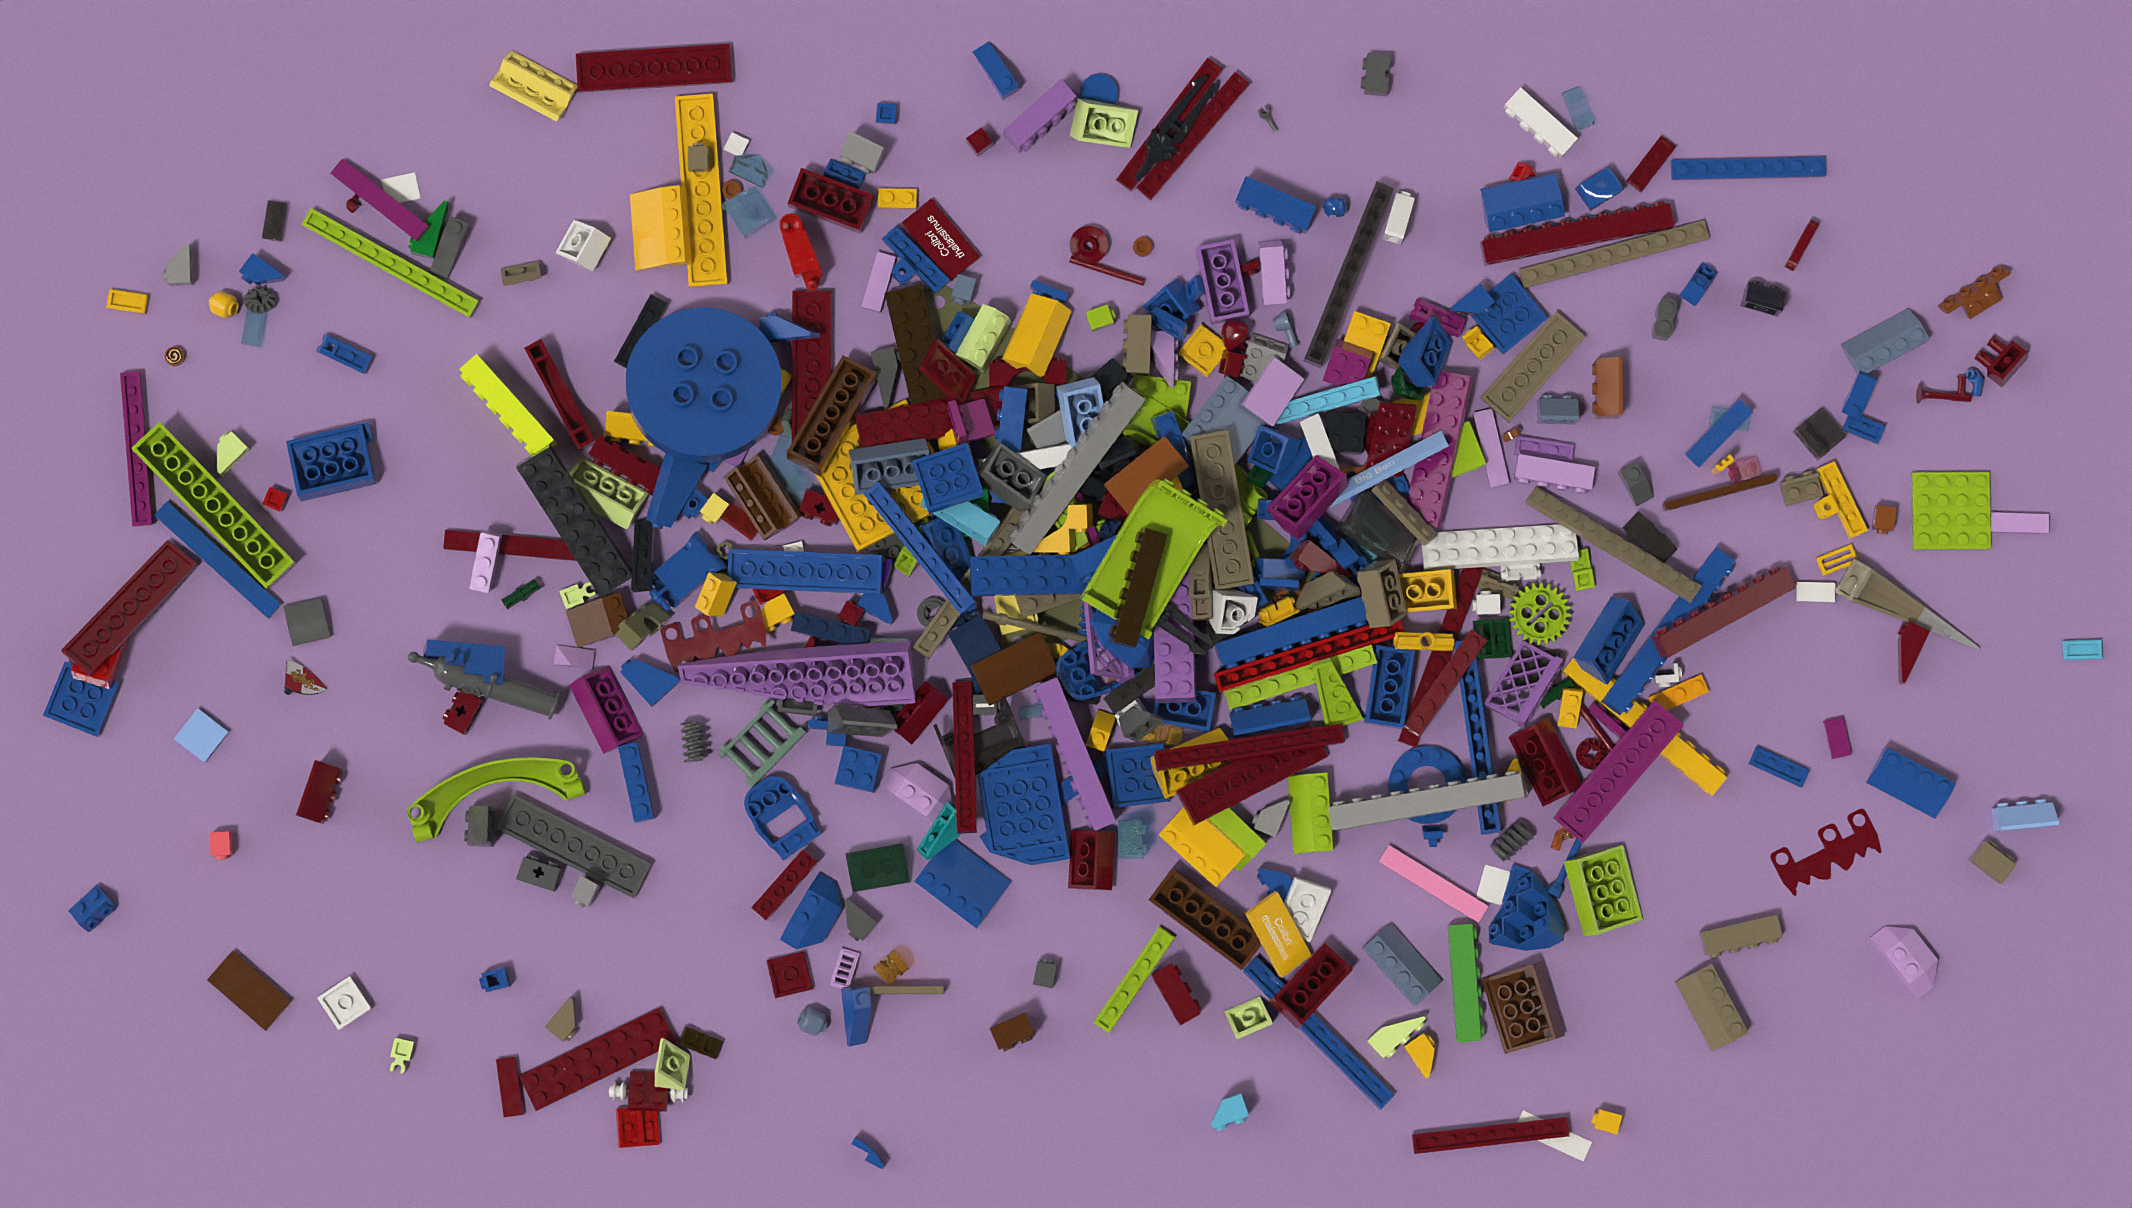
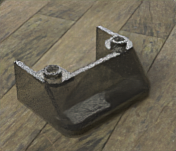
M1005 696L1002 697L1006 710L999 712L995 716V726L974 734L975 775L986 770L1010 751L1026 748ZM935 724L933 727L955 778L954 733L941 736L938 726Z

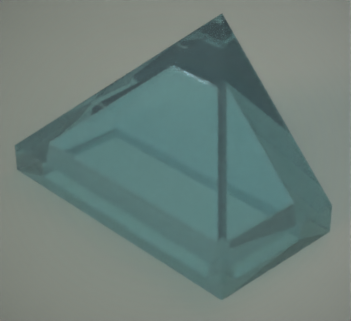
M760 154L735 155L729 169L730 173L761 188H764L770 173Z

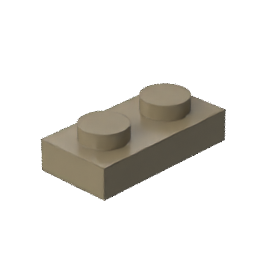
M539 261L501 268L503 285H514L541 278Z

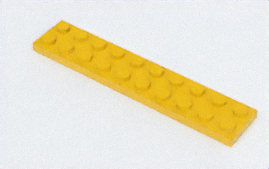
M713 94L675 96L681 186L686 188L691 246L692 265H687L689 288L728 285ZM693 143H703L704 146H708L709 172H689L688 146H692Z

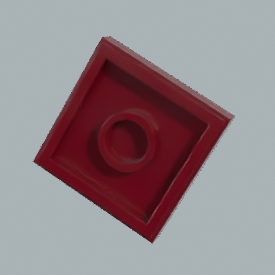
M805 952L766 960L775 998L813 990Z

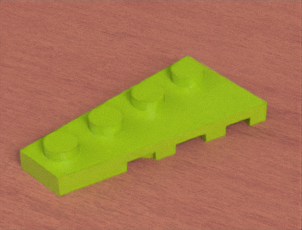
M1327 658L1311 663L1324 725L1341 723L1343 726L1364 720L1331 659Z

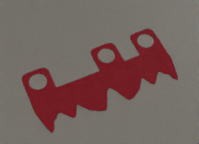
M751 601L741 605L740 610L744 624L713 632L709 616L702 615L693 618L691 625L695 638L684 641L678 624L674 623L663 626L660 632L667 658L674 671L678 673V665L681 664L682 660L687 663L694 662V656L700 660L713 659L717 647L726 656L735 655L741 643L747 649H750L753 640L760 642L762 647L766 648V628L759 603ZM749 605H753L757 609V614L753 618H749L745 614V609ZM700 619L705 620L708 624L704 632L696 629V622ZM669 628H674L677 632L676 639L672 641L668 640L665 636V632Z
M1859 809L1847 817L1854 834L1842 839L1836 825L1829 824L1818 830V836L1824 849L1796 863L1786 847L1771 853L1770 859L1783 884L1794 896L1797 894L1796 887L1798 882L1810 885V876L1823 880L1830 879L1832 862L1847 871L1854 862L1855 853L1864 858L1868 847L1881 853L1878 834L1864 809ZM1856 814H1861L1865 817L1863 826L1858 827L1854 825L1853 817ZM1826 829L1835 831L1836 837L1833 841H1826L1824 839L1823 833ZM1782 852L1788 856V862L1785 865H1779L1776 862V855Z

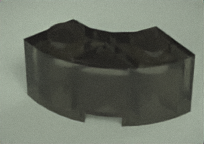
M1638 511L1622 527L1627 533L1625 537L1632 544L1636 542L1645 552L1665 563L1677 551V547L1664 533L1657 530L1654 526L1655 524Z

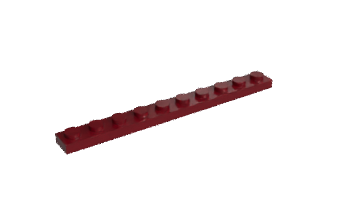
M1484 567L1462 569L1455 587L1457 609L1446 611L1438 634H1453L1454 642H1456ZM1431 651L1404 724L1449 662L1452 651ZM1404 725L1398 742L1416 748L1420 735Z
M1340 723L1154 752L1157 772L1338 745L1345 743L1342 724Z

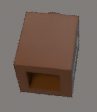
M1876 505L1874 507L1871 529L1877 530L1876 533L1888 535V532L1894 531L1897 508Z

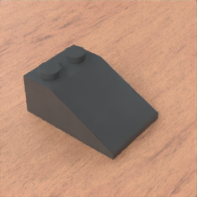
M469 806V811H466L465 814L468 830H465L464 841L467 842L468 846L493 847L495 808L491 806Z

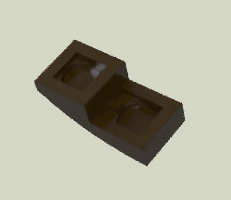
M684 1026L678 1041V1045L714 1059L717 1058L723 1043L722 1040Z

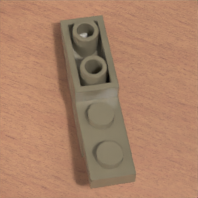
M1208 544L1201 546L1190 565V599L1192 600V619L1194 621L1213 619V574Z

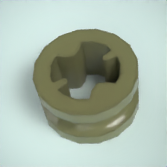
M722 542L717 547V555L723 560H728V554H726L727 556H722L723 553L720 549L721 547L724 548V546H729L728 549H734V547L728 542Z

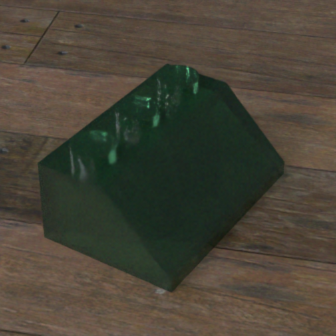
M903 843L845 853L852 892L910 883Z

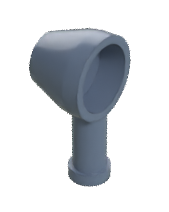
M1287 311L1280 313L1273 319L1276 331H1285L1290 348L1299 345Z

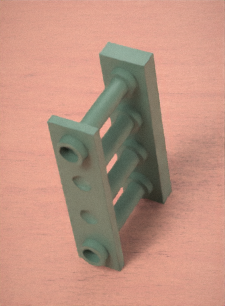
M773 700L764 702L759 708L761 712L729 744L726 742L718 750L721 752L718 755L721 759L726 755L747 775L748 781L746 783L751 788L806 734L801 727L798 729L791 727L772 708L776 704ZM766 713L788 733L787 736L789 738L785 743L779 742L758 722ZM752 728L756 729L774 747L775 753L771 757L764 755L745 736ZM739 741L761 761L760 764L762 766L757 771L755 769L752 770L731 750Z

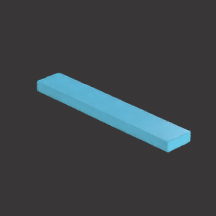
M1371 377L1292 400L1288 403L1274 426L1381 396L1377 377Z

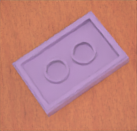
M1272 357L1241 405L1273 427L1304 378L1277 358Z

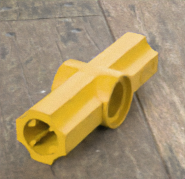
M1396 632L1394 646L1395 649L1453 651L1454 638L1453 634ZM1422 637L1427 640L1426 646H1423L1421 643Z

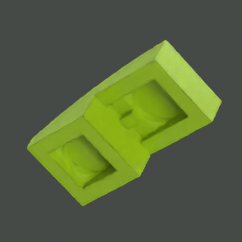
M1588 548L1578 549L1579 560L1570 561L1576 591L1595 588Z

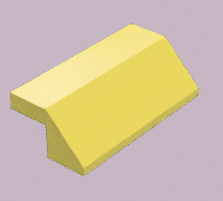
M512 50L503 59L499 72L494 76L489 85L556 122L565 113L578 89L576 84Z

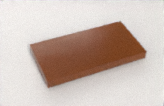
M1164 436L1107 481L1104 486L1129 515L1137 500L1154 480L1159 479L1163 481L1165 478L1172 481L1187 469L1189 465Z

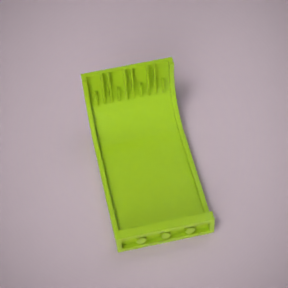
M1165 478L1163 481L1159 479L1154 480L1142 493L1079 598L1116 620L1114 612L1121 602L1119 594L1126 584L1124 577L1127 569H1130L1131 566L1130 555L1137 545L1135 542L1137 532L1143 528H1148L1167 534L1140 635L1147 639L1151 637L1154 625L1207 537L1216 527H1224L1228 521L1223 518L1224 513L1215 508L1211 511L1206 508L1208 505L1206 502L1199 498L1197 501L1191 499L1189 492L1182 488L1178 491L1173 488L1175 484Z

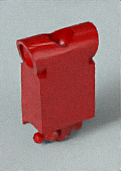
M792 213L786 214L781 218L779 227L794 276L796 278L802 276L806 288L814 291L819 286L821 276L823 277L819 261L800 217Z

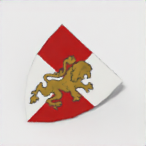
M286 660L285 694L290 695L292 692L304 695H314L326 690L322 682L311 671L298 663Z

